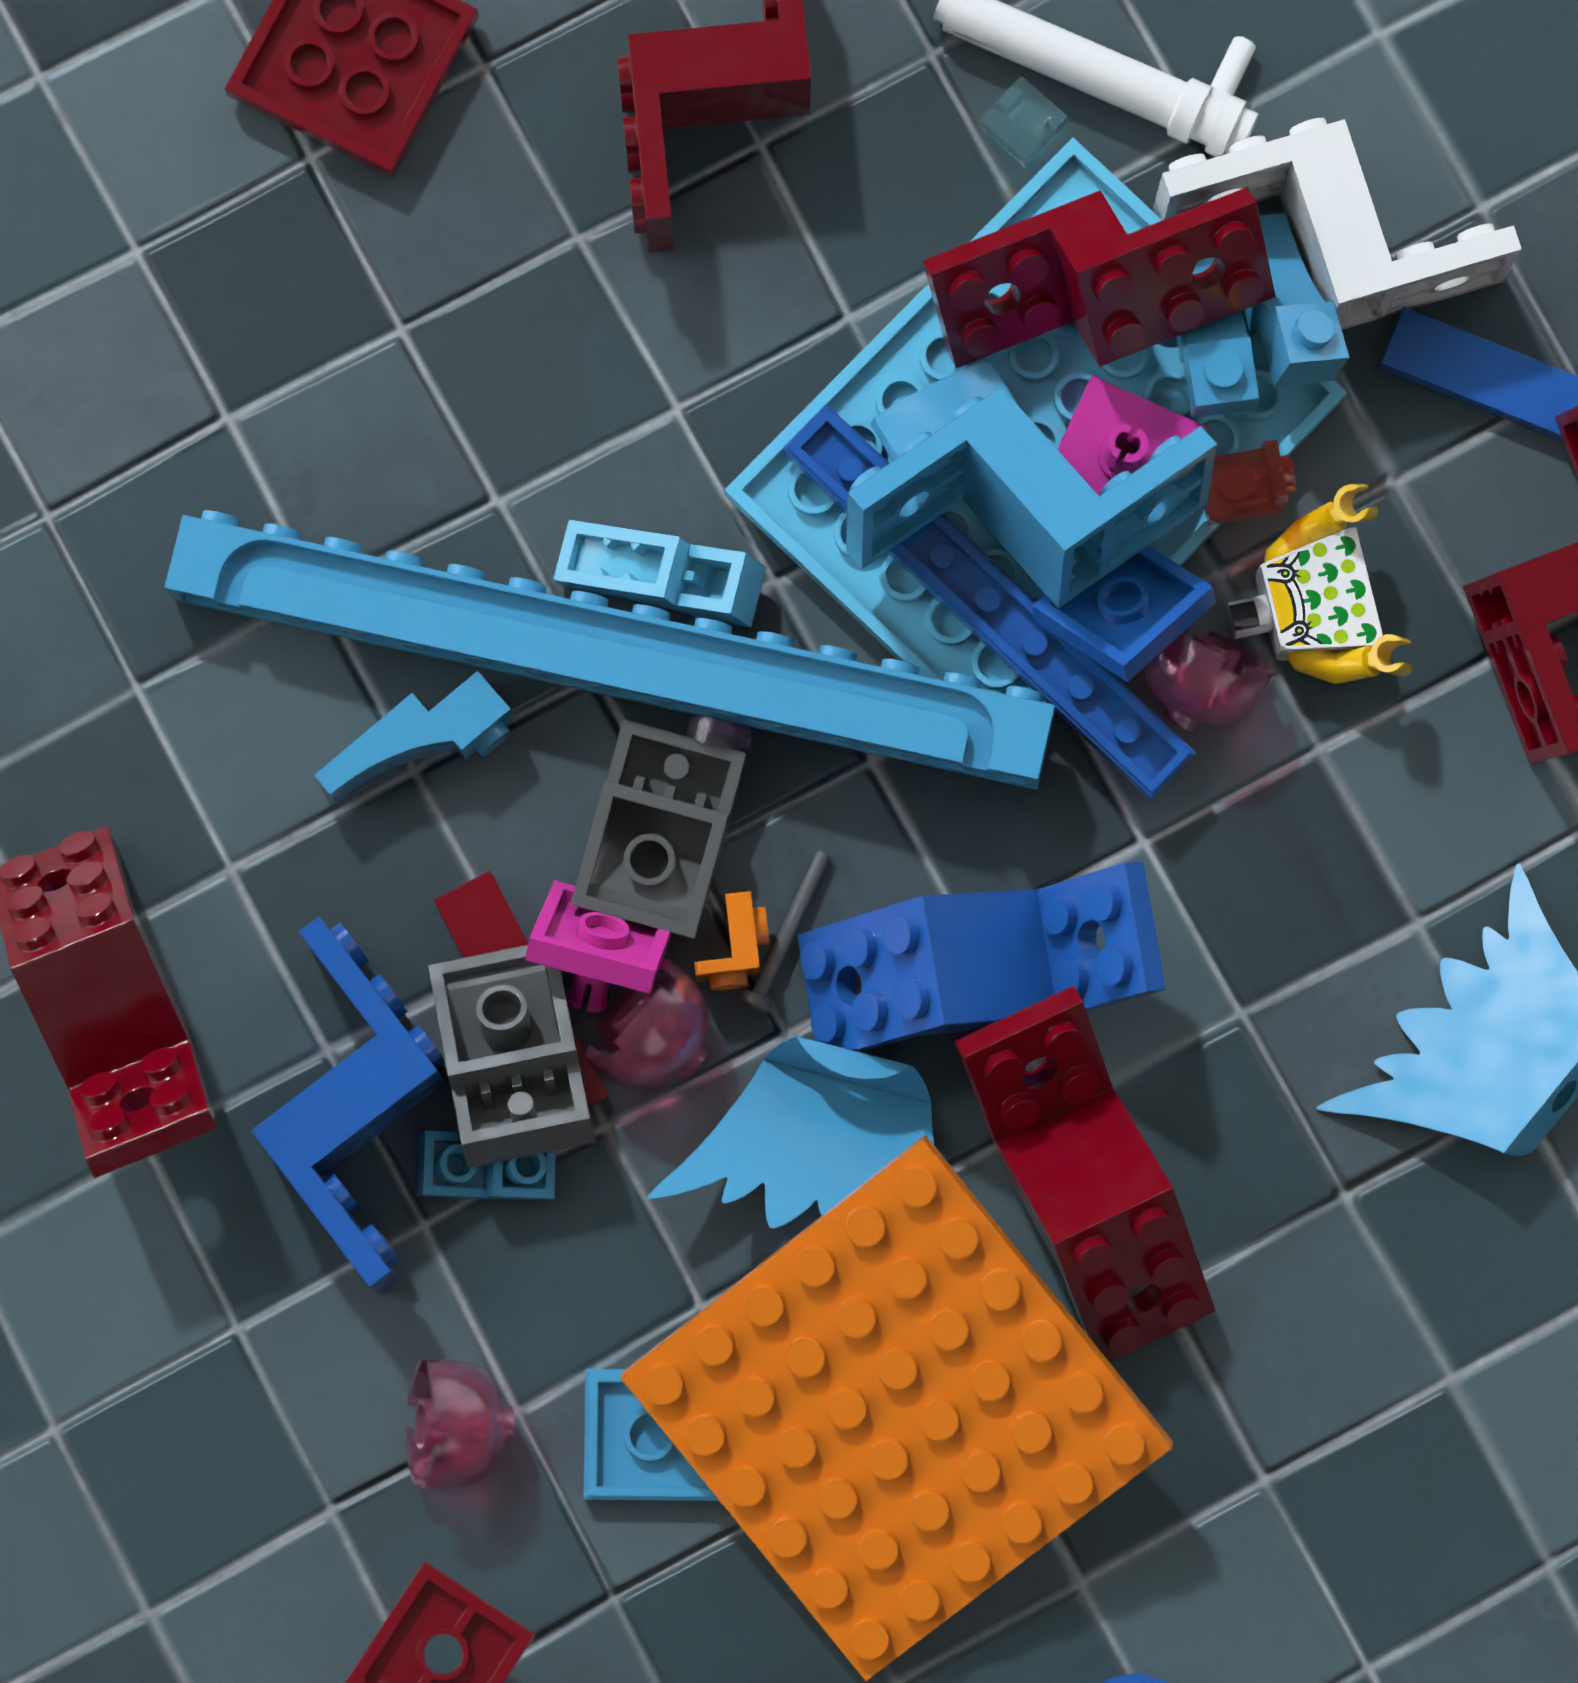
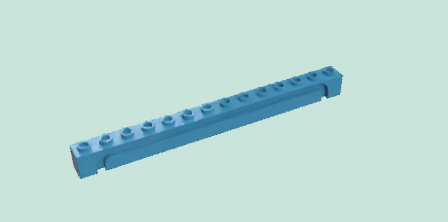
M204 510L201 518L182 515L164 586L175 601L1038 790L1053 725L1055 705L1043 702L1045 695L1033 689L1008 686L1006 694L981 689L982 681L980 679L965 674L946 672L943 680L918 675L920 669L918 666L901 660L882 659L880 667L857 662V654L841 647L820 645L818 653L793 648L795 640L777 633L760 631L757 633L756 639L731 634L733 629L731 625L713 619L696 618L694 626L669 621L671 614L668 611L653 606L635 604L633 605L632 612L607 607L608 599L589 592L572 591L570 599L546 594L547 586L529 579L511 577L508 585L485 581V573L483 571L465 565L448 564L447 572L422 567L424 562L422 558L405 552L389 550L386 552L385 559L361 554L362 546L349 540L326 537L324 545L300 540L301 533L299 531L276 524H264L262 532L239 527L240 520L238 518L217 511Z

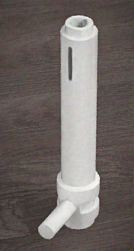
M939 0L934 12L933 20L943 24L942 31L1167 128V136L1185 144H1188L1190 139L1206 145L1204 152L1215 157L1229 154L1230 146L1249 138L1259 113L1245 108L1247 101L1234 96L1256 49L1254 43L1244 37L1237 36L1233 38L1210 86L1194 78H1191L1188 82L1180 80L999 0Z

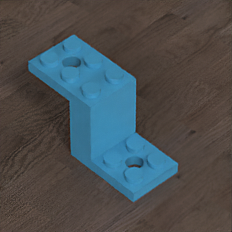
M1000 387L984 399L981 397L970 399L956 411L951 422L933 434L928 431L919 434L905 446L900 457L882 469L879 467L868 469L854 481L850 491L847 493L846 552L863 569L963 500L1059 609L1207 505L1217 443L1201 426L1182 439L1180 436H1173L1154 451L1150 462L1132 474L1129 471L1117 474L1103 487L1098 496L1007 392Z

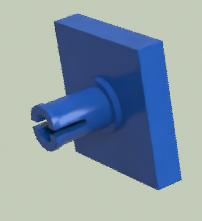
M1148 545L1059 609L1046 594L1033 604L1032 607L1038 624L1128 682L1216 604L1213 586Z

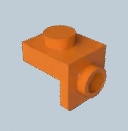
M751 891L725 894L732 958L694 963L696 982L709 981L710 990L720 991L747 987L748 976L760 974L757 946L770 944L765 906L753 908Z

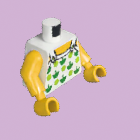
M1349 484L1343 486L1337 491L1334 502H1328L1297 519L1266 550L1265 563L1259 566L1255 575L1259 596L1226 603L1229 626L1234 639L1268 632L1276 660H1289L1296 671L1332 684L1374 677L1380 671L1401 677L1411 673L1413 665L1407 663H1394L1392 665L1391 663L1393 650L1401 645L1408 646L1411 644V641L1392 634H1382L1356 527L1346 529L1347 522H1368L1377 516L1378 507L1366 508L1358 514L1353 509L1352 502L1355 494L1366 490L1369 487L1368 485Z

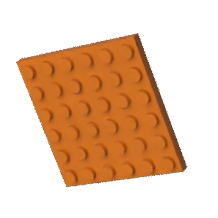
M926 1135L624 1370L620 1376L621 1380L865 1681L873 1677L1172 1449L1174 1443Z

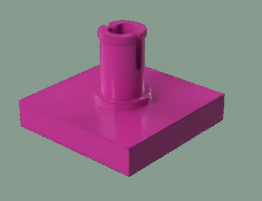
M1091 375L1057 450L1099 496L1103 487L1117 474L1123 471H1129L1132 474L1150 462L1154 451L1169 438L1180 436L1182 439L1200 426L1206 431L1207 426Z
M554 880L529 938L525 960L573 973L571 987L567 992V1002L574 1008L581 1009L583 998L587 994L589 984H591L592 989L587 1012L598 1013L606 1009L611 983L650 994L673 933L571 905L575 885Z

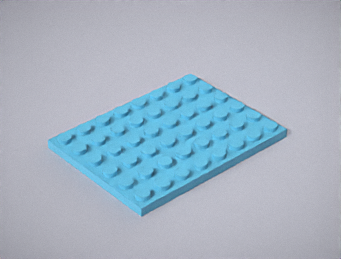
M1072 138L971 241L1101 190L1127 234L1160 222L1162 219L1075 138ZM928 283L724 490V496L897 660L918 666L920 668L918 675L943 680L946 672L965 674L980 679L982 681L981 689L1006 694L1008 686L1031 688L888 553H885L861 569L846 552L847 514L783 454V447L826 404L889 463L893 460L870 425L873 418L926 386L986 360L991 361L1018 406L1056 449H1058L1091 375L1207 426L1206 432L1217 443L1208 503L1158 538L1154 545H1149L1182 566L1345 399L1348 392L1335 380L1274 386L1262 341H1251L1259 400L1255 410L1192 418L1184 364L1180 363L1177 336L1099 367L1073 322L955 368L947 353ZM1005 283L990 290L987 299L992 300L1001 297L1009 290L1011 284ZM963 500L943 513L1036 602L1045 595Z

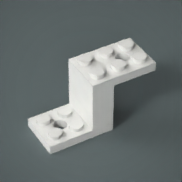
M1325 118L1307 120L1292 127L1289 130V136L1269 142L1266 141L1265 136L1246 138L1230 146L1229 154L1206 160L1204 154H1193L1180 158L1168 166V172L1162 173L1153 206L1155 214L1162 220H1165L1245 187L1249 189L1256 202L1280 196L1305 268L1325 302L1334 301L1342 330L1400 313L1403 307L1413 309L1501 283L1505 280L1522 250L1514 225L1495 231L1493 224H1483L1463 231L1457 235L1458 242L1435 249L1433 242H1422L1409 246L1396 254L1398 260L1392 261L1345 119L1327 124Z

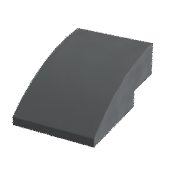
M623 719L607 780H604L571 905L695 938L749 753Z
M528 945L428 965L447 1073L452 1088L461 1144L468 1168L595 1142L561 970L526 961L525 956Z

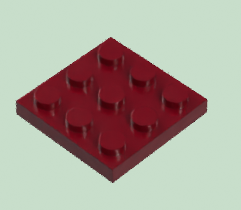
M272 0L224 89L228 97L393 178L478 20V9L460 0Z

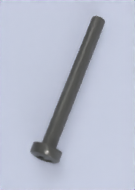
M817 850L752 991L743 990L739 998L746 1006L759 1012L767 1013L772 1002L766 996L831 859L830 855Z

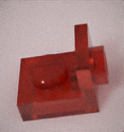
M1276 439L1263 441L1260 449L1215 456L1208 503L1204 506L1208 526L1283 513L1288 502V493L1296 492V480L1290 455L1280 456Z

